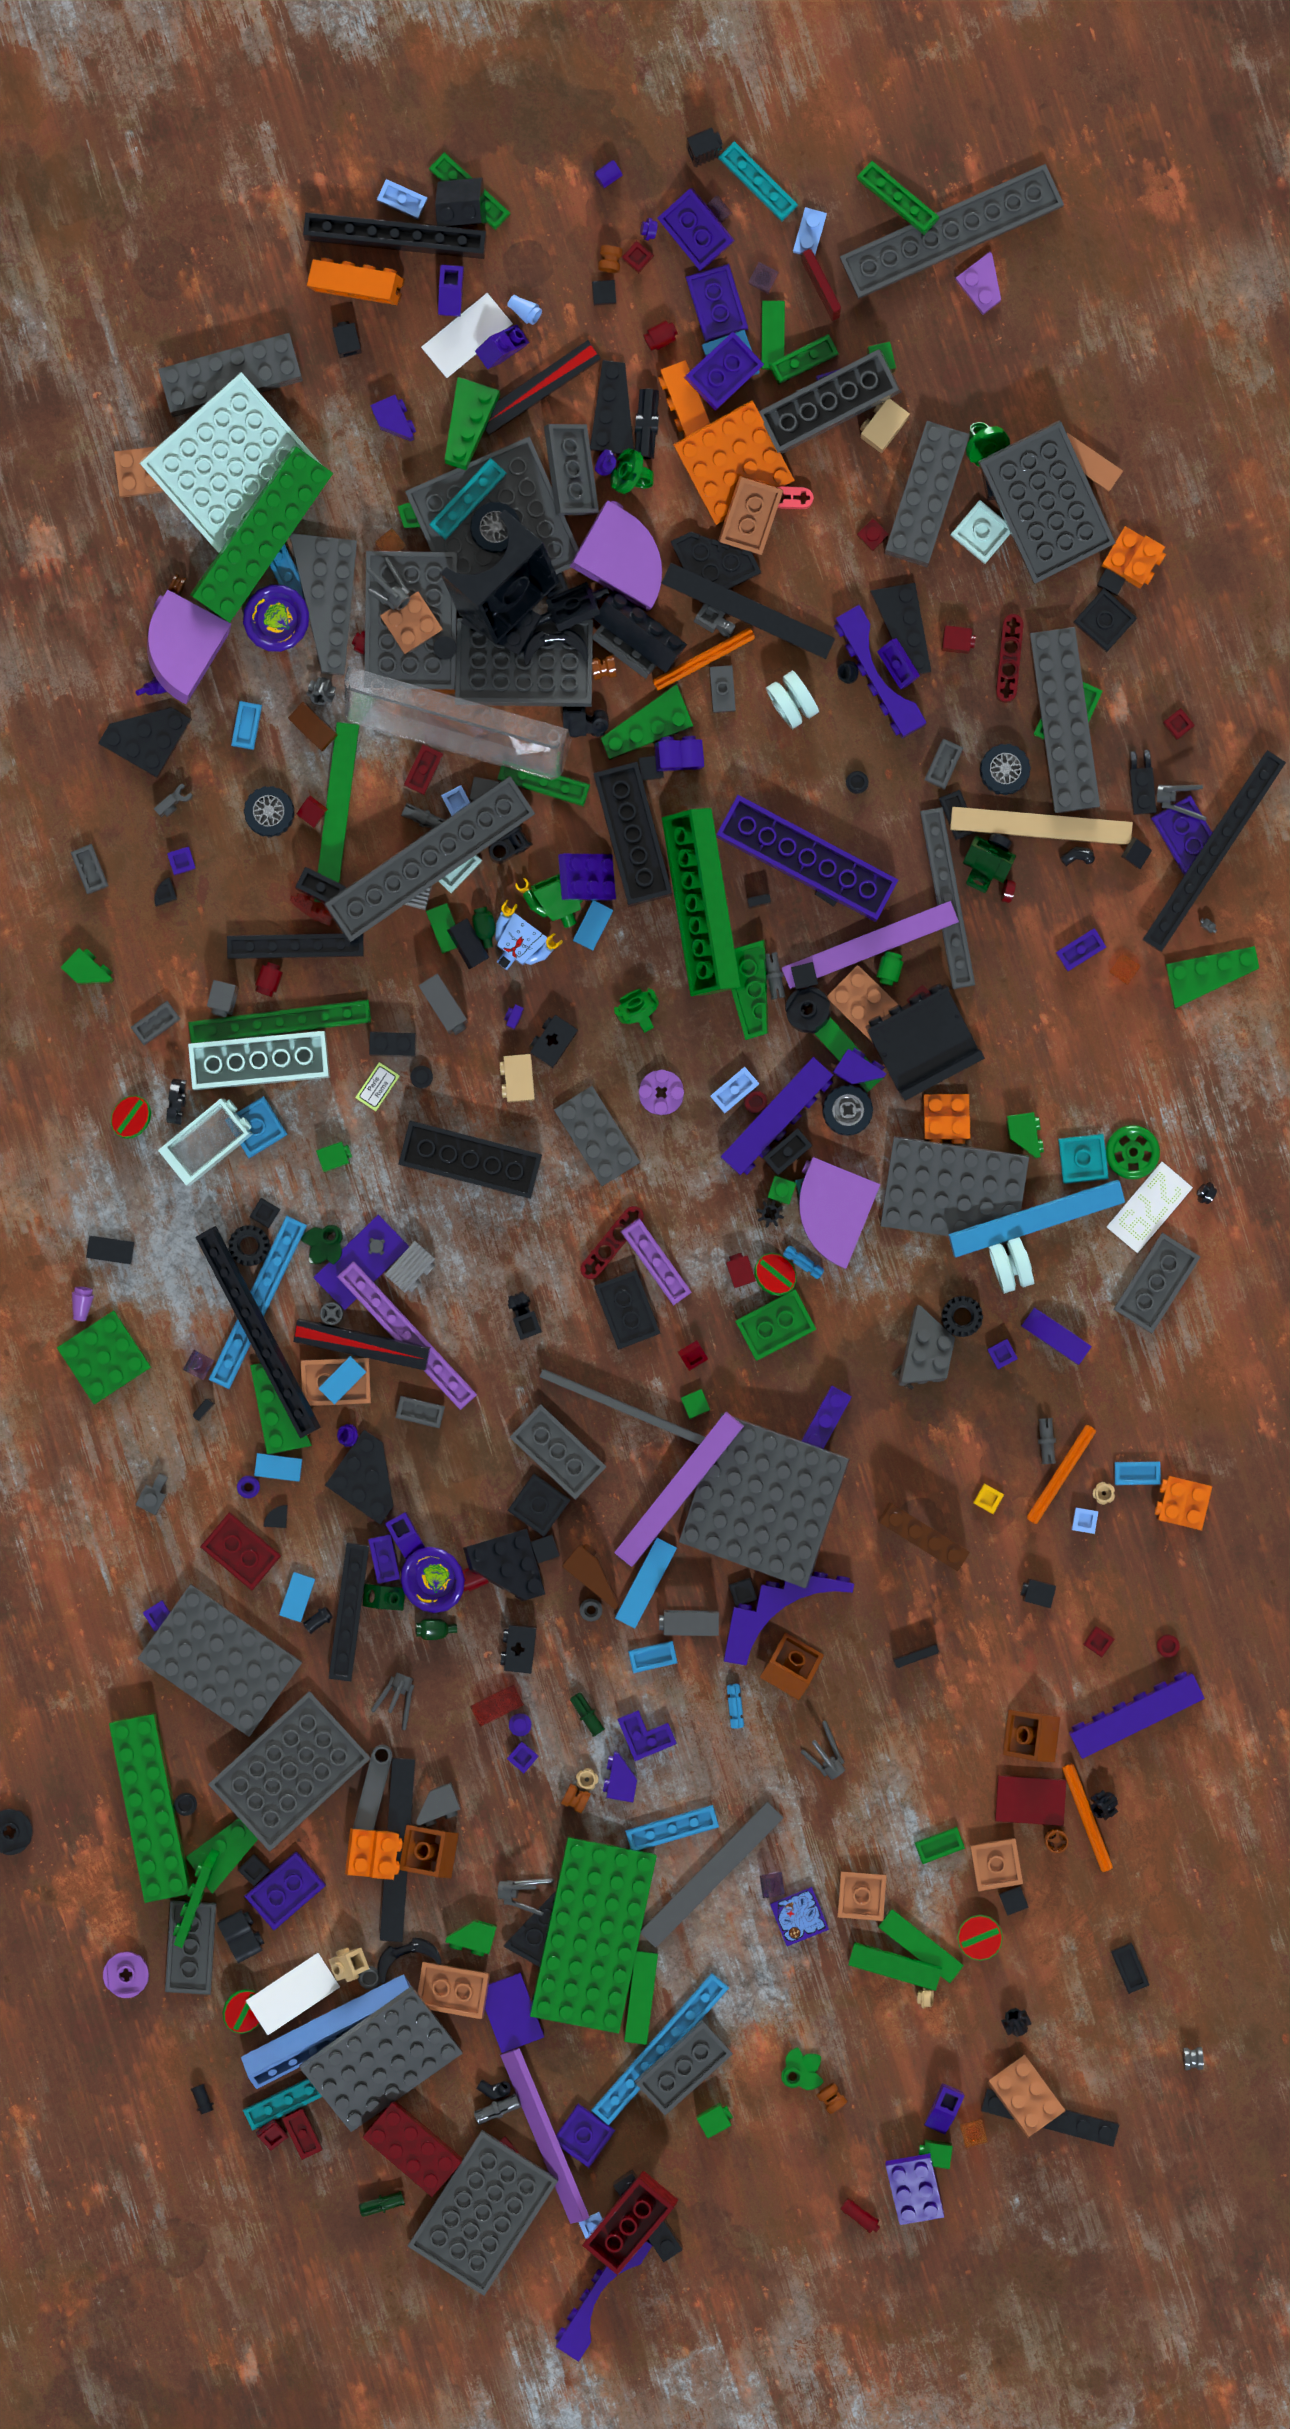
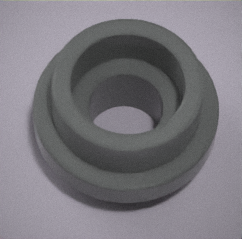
M595 1599L585 1600L580 1606L582 1618L590 1622L598 1620L602 1615V1605ZM588 1606L595 1607L596 1611L594 1614L587 1612Z

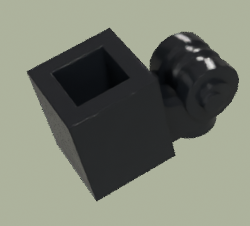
M563 706L564 736L579 737L586 736V734H591L595 737L603 736L609 727L607 712L599 709L590 716L586 713V707Z
M523 1291L514 1296H508V1307L515 1312L516 1318H513V1322L520 1340L542 1333L535 1311L530 1312L529 1302L531 1301L529 1296L527 1297Z

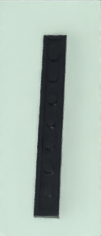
M670 563L661 584L824 659L827 658L835 638L673 563Z
M392 1758L387 1831L399 1834V1838L402 1839L403 1848L406 1825H411L415 1759ZM402 1849L400 1852H397L396 1861H399V1864L401 1860ZM399 1870V1873L394 1875V1880L384 1879L380 1941L403 1942L407 1871Z

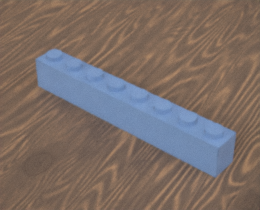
M403 1974L313 2019L307 2024L250 2051L241 2057L248 2078L254 2087L258 2089L299 2068L300 2064L411 1987L410 1983Z

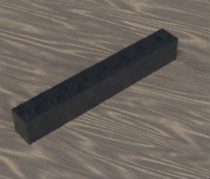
M306 212L303 231L305 241L478 259L485 258L487 240L486 231Z

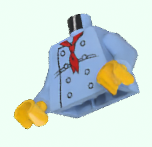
M506 900L502 905V911L496 922L495 939L498 942L497 947L504 951L497 963L508 970L515 960L521 965L525 963L532 965L545 960L563 941L560 940L558 943L553 941V936L556 933L547 938L514 913L517 909V904L514 905L513 909H510L507 906L509 900Z

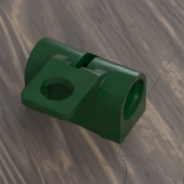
M975 836L962 863L972 868L966 884L986 893L992 879L1001 883L1004 882L1017 855ZM973 880H977L983 885H978Z

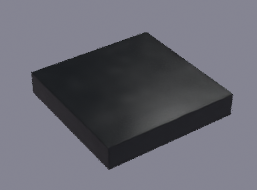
M1103 588L1073 623L1107 653L1136 621L1137 617Z
M533 1474L507 1511L544 1537L570 1502V1499L536 1474Z

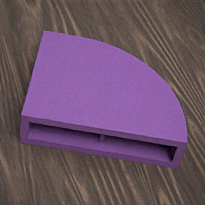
M607 501L601 508L570 567L600 585L606 586L610 591L613 592L615 590L628 601L648 612L658 597L662 581V564L657 545L649 531L637 518L623 510L624 507L618 502Z
M167 590L164 596L160 595L154 605L156 610L150 622L147 638L148 660L152 672L161 686L174 698L187 705L228 637L231 623Z
M813 1157L811 1161L806 1160L802 1173L806 1175L799 1196L801 1223L813 1247L824 1258L846 1269L880 1184Z

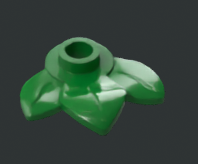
M798 2047L792 2049L785 2058L786 2067L781 2074L782 2082L787 2087L796 2088L800 2086L805 2090H813L824 2083L823 2079L815 2073L820 2066V2055L810 2053L803 2056ZM795 2072L797 2078L790 2080L788 2078L789 2073Z

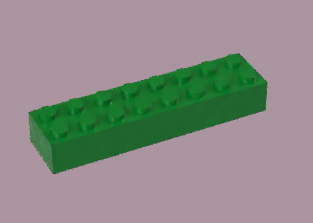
M293 446L190 595L230 623L331 478L333 472L298 447Z
M712 808L690 809L662 817L690 996L710 995L740 988Z
M151 1713L112 1721L109 1723L144 1902L148 1903L187 1895L191 1884L174 1807L157 1714Z

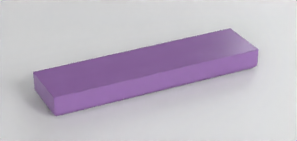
M639 1218L620 1231L673 1306L692 1293Z

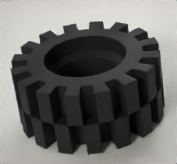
M244 1225L237 1228L231 1234L228 1242V1249L232 1258L237 1263L245 1266L260 1264L269 1253L270 1243L268 1236L262 1229L253 1225ZM246 1237H253L258 1243L257 1251L251 1255L243 1253L240 1247L241 1241Z
M959 1296L949 1300L942 1310L941 1319L945 1329L958 1337H966L976 1333L979 1327H981L983 1319L982 1308L979 1306V1303L973 1300V1298ZM961 1307L968 1309L971 1313L970 1322L963 1326L958 1325L953 1318L954 1312Z

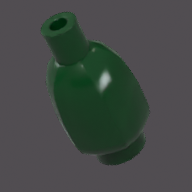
M487 907L474 909L475 914L472 916L474 931L478 938L483 940L484 948L493 947L492 937L495 934L493 914L488 911Z
M423 1619L420 1623L415 1624L416 1637H421L423 1640L443 1639L448 1633H457V1624H447L442 1619Z

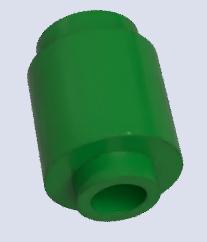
M885 951V955L881 957L876 976L880 979L879 983L893 986V982L898 983L904 963L902 955Z

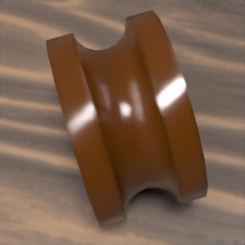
M175 574L168 590L180 596L187 578H179V575Z

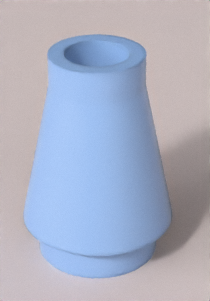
M513 295L508 301L507 306L526 324L534 325L542 314V309L539 308L538 304Z

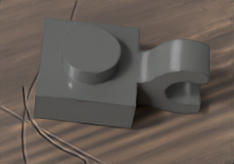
M707 604L703 605L694 619L696 624L711 633L718 629L728 639L735 628L732 622L723 619L725 616L724 612Z
M184 784L179 785L174 793L167 796L154 808L161 818L164 815L168 817L174 813L179 801L187 802L192 799L193 795L191 793L186 797L181 796V790L185 788Z
M160 1473L152 1487L146 1484L135 1505L157 1515L167 1495L161 1492L168 1477Z

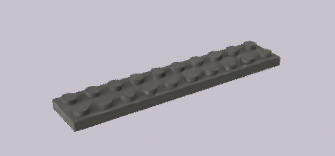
M1046 164L937 212L939 220L925 235L912 225H908L840 256L839 259L857 298L860 299L1062 208L1064 203Z
M508 776L324 903L347 940L351 942L532 817L535 812L511 776Z

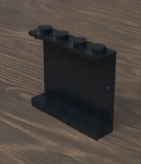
M941 984L932 986L928 989L929 993L923 996L918 994L908 1000L909 1003L905 1006L897 1005L888 1010V1015L882 1018L880 1015L869 1020V1025L865 1026L904 1101L985 1059L967 1028L949 992V987L945 984L942 986Z

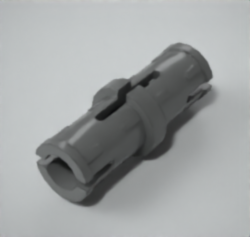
M406 803L401 815L419 823L421 827L426 826L431 829L445 820L431 814L427 809L424 811L409 803Z
M778 952L771 954L773 963H771L770 954H766V977L769 981L771 1000L778 998L776 989L778 990L779 999L786 997L781 978L784 976L783 972H780Z
M1053 1418L1038 1419L1040 1429L1038 1444H1041V1464L1056 1463L1054 1449L1056 1438L1053 1436Z
M514 2094L498 2102L497 2100L493 2101L491 2105L474 2111L477 2123L481 2125L491 2119L502 2118L504 2114L521 2108V2104L517 2095Z

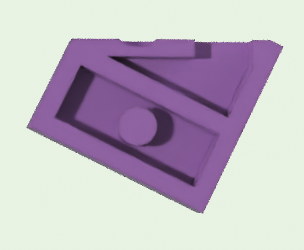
M991 252L987 253L956 277L957 283L982 315L1001 302Z

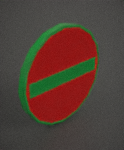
M137 1095L122 1099L115 1106L111 1115V1126L116 1135L124 1139L139 1136L147 1128L151 1119L149 1103Z
M764 1254L757 1260L754 1267V1276L757 1283L764 1291L771 1295H785L796 1284V1271L793 1264L780 1254Z
M976 1915L971 1916L962 1923L957 1939L960 1949L966 1956L982 1961L990 1959L997 1954L1001 1948L1003 1936L1002 1930L995 1920L989 1916Z
M244 1989L237 1991L229 1997L222 2011L223 2021L226 2027L234 2033L243 2034L250 2032L260 2024L246 2002L247 1999L256 1994L254 1990Z

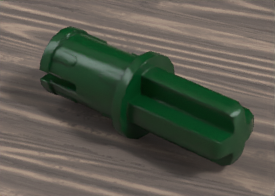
M577 1693L570 1698L573 1706L581 1716L579 1718L580 1721H584L593 1737L605 1730L594 1713L595 1709H591L582 1693Z
M399 2191L384 2197L379 2195L377 2199L359 2204L361 2216L365 2217L382 2211L386 2213V2210L404 2206L405 2202L402 2192Z

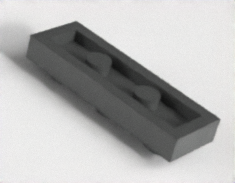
M603 625L594 633L593 640L645 679L656 668L655 664Z

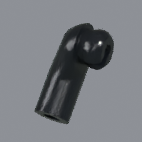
M1076 846L1061 856L1060 859L1065 866H1068L1076 859L1083 860L1086 864H1091L1094 862L1095 856L1090 848Z
M482 2079L476 2089L495 2100L506 2097L510 2093L511 2086L506 2081L490 2085Z

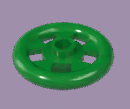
M1137 1125L1124 1126L1115 1131L1109 1138L1106 1146V1159L1110 1168L1117 1175L1126 1179H1140L1149 1175L1157 1166L1160 1158V1147L1156 1137L1148 1129ZM1138 1135L1147 1140L1144 1146L1135 1141ZM1127 1136L1130 1141L1122 1146L1119 1140ZM1131 1148L1137 1150V1155L1134 1157L1129 1154ZM1121 1151L1124 1161L1118 1163L1115 1153ZM1144 1151L1151 1152L1148 1162L1142 1160ZM1128 1163H1138V1170H1128Z

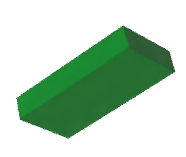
M446 903L427 910L426 913L442 954L457 949L447 932V929L455 925L448 904Z
M957 1826L914 1842L922 1864L965 1849Z

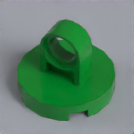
M982 422L973 423L970 426L966 455L971 462L980 467L978 461L1009 446L1010 438L1003 428L997 426L989 427Z
M630 448L624 450L617 459L621 461L618 468H614L611 473V487L622 494L630 492L634 487L641 489L652 487L654 472L643 467L641 452Z
M648 988L646 992L636 989L623 996L619 1000L621 1004L618 1007H614L615 1015L621 1023L632 1024L638 1022L643 1032L646 1033L654 1028L649 1016L657 1009L659 1000L652 989Z

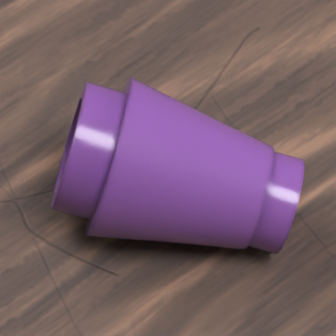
M75 1287L74 1292H72L74 1320L86 1321L94 1298L92 1294L93 1289Z

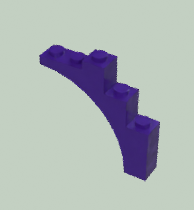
M814 1571V1575H811L807 1588L784 1581L783 1588L779 1587L780 1583L766 1581V1585L761 1584L756 1611L752 1610V1606L739 1603L738 1607H733L724 1662L746 1666L751 1648L758 1634L768 1621L785 1606L800 1598L816 1593L832 1591L853 1593L854 1583L850 1582L848 1577L837 1575L836 1579L827 1578V1573Z

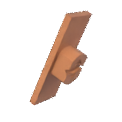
M1067 433L1085 476L1109 492L1123 470Z

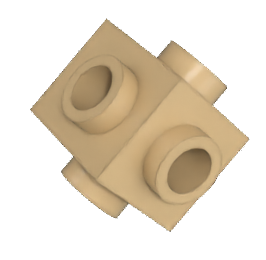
M346 1947L336 1951L337 1956L329 1959L336 1981L346 1979V1982H350L359 1978L360 1973L369 1969L362 1948L349 1950Z

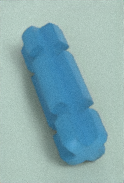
M788 1246L785 1249L783 1255L786 1258L792 1259L793 1263L804 1271H809L810 1275L814 1278L819 1279L824 1272L822 1267L815 1265V1262L802 1253L796 1252L797 1250L792 1246Z
M740 1684L727 1685V1694H730V1697H728L729 1714L732 1716L730 1724L733 1729L744 1727V1719L741 1718L743 1709L742 1699L739 1696V1693H741Z

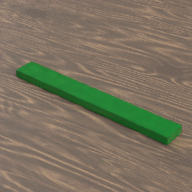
M341 722L336 724V733L338 735L334 740L326 802L328 810L324 818L318 865L319 874L340 883L360 727L357 724Z
M360 1000L188 1023L191 1043H202L371 1023L369 1000Z

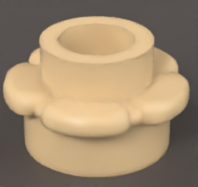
M1100 1482L1093 1490V1497L1097 1499L1099 1504L1111 1503L1115 1498V1489L1111 1484Z
M585 1768L583 1771L580 1770L576 1775L577 1786L580 1789L590 1791L598 1783V1775L590 1768Z
M923 1987V1990L918 1991L917 2003L921 2004L923 2009L932 2007L934 1990Z

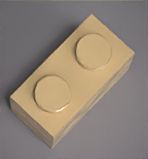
M891 399L886 400L885 403L878 404L874 409L875 416L872 420L867 418L860 428L863 431L860 438L881 454L910 416V413Z
M531 1054L503 1056L504 1062H500V1073L505 1075L506 1084H502V1097L507 1098L508 1103L534 1101Z

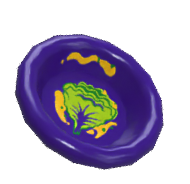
M268 585L258 589L248 599L243 612V625L247 636L256 646L266 651L282 652L294 647L303 639L309 626V611L305 600L296 590L285 585Z
M435 1547L417 1549L407 1557L402 1566L401 1584L404 1594L413 1605L422 1611L432 1613L448 1611L458 1603L464 1592L465 1578L462 1567L454 1556L443 1549Z

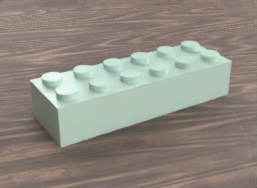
M325 1031L188 1044L193 1090L330 1078Z

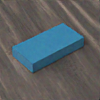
M239 701L231 746L254 750L262 705Z
M593 900L573 941L593 951L613 910Z
M350 1356L318 1389L335 1405L366 1371Z
M257 1453L254 1476L300 1482L303 1459Z
M1114 1462L1115 1485L1161 1484L1160 1462Z
M293 1572L279 1614L280 1616L298 1622L302 1621L315 1582L314 1578Z
M673 1641L628 1651L633 1673L678 1663Z

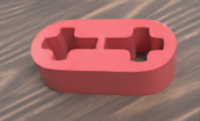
M777 487L783 490V496L791 497V499H784L783 503H779L778 508L807 509L813 503V493L808 488ZM801 493H806V497H810V500H806L805 504H801V500L793 499V497H800Z

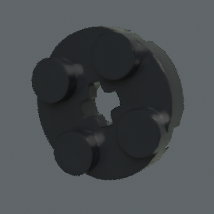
M806 987L807 989L797 990L790 995L786 1002L785 1010L787 1019L793 1028L800 1032L813 1034L817 1033L819 1029L827 1024L831 1016L832 1006L827 996L821 990L814 987ZM813 1005V1012L805 1015L803 1008Z
M173 1079L171 1081L168 1097L169 1108H167L166 1117L167 1123L182 1124L183 1111L181 1110L186 1104L187 1094L185 1091L187 1080Z
M5 1809L0 1811V1852L6 1855L18 1854L31 1843L33 1825L23 1811ZM9 1825L11 1828L16 1829L14 1838L4 1834Z

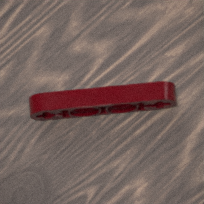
M1016 614L1008 615L1002 625L996 696L1003 703L1013 701L1017 694L1023 620ZM1012 619H1015L1016 624H1019V627H1016L1014 630V635H1019V639L1016 637H1005V633L1010 635L1011 628L1007 626V623H1010ZM1006 642H1015L1017 651L1011 654L1007 653L1004 649ZM1005 664H1012L1015 668V673L1011 676H1006L1002 672V667ZM1001 678L1007 681L1014 680V684L1009 683V691H1013V694H1010L1008 698H1004V694L1000 693V690L1005 688V682H1001Z
M636 1206L628 1207L583 1261L580 1271L585 1278L595 1279L626 1243L627 1240L625 1238L621 1241L615 1240L613 1238V1231L618 1227L626 1228L625 1225L620 1224V1221L624 1219L625 1223L627 1222L629 1211H638V1218L643 1221L644 1215L640 1208ZM602 1245H608L612 1250L608 1258H602L598 1254V1250ZM593 1254H595L598 1260L605 1262L602 1267L599 1263L596 1265V1274H585V1265H591L595 1261L591 1259Z

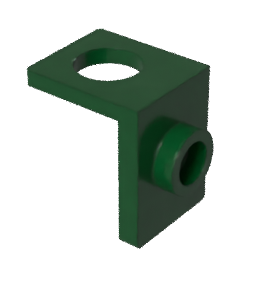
M365 1584L364 1607L403 1611L405 1594L402 1587ZM371 1590H373L375 1594V1598L372 1603L369 1599V1594Z

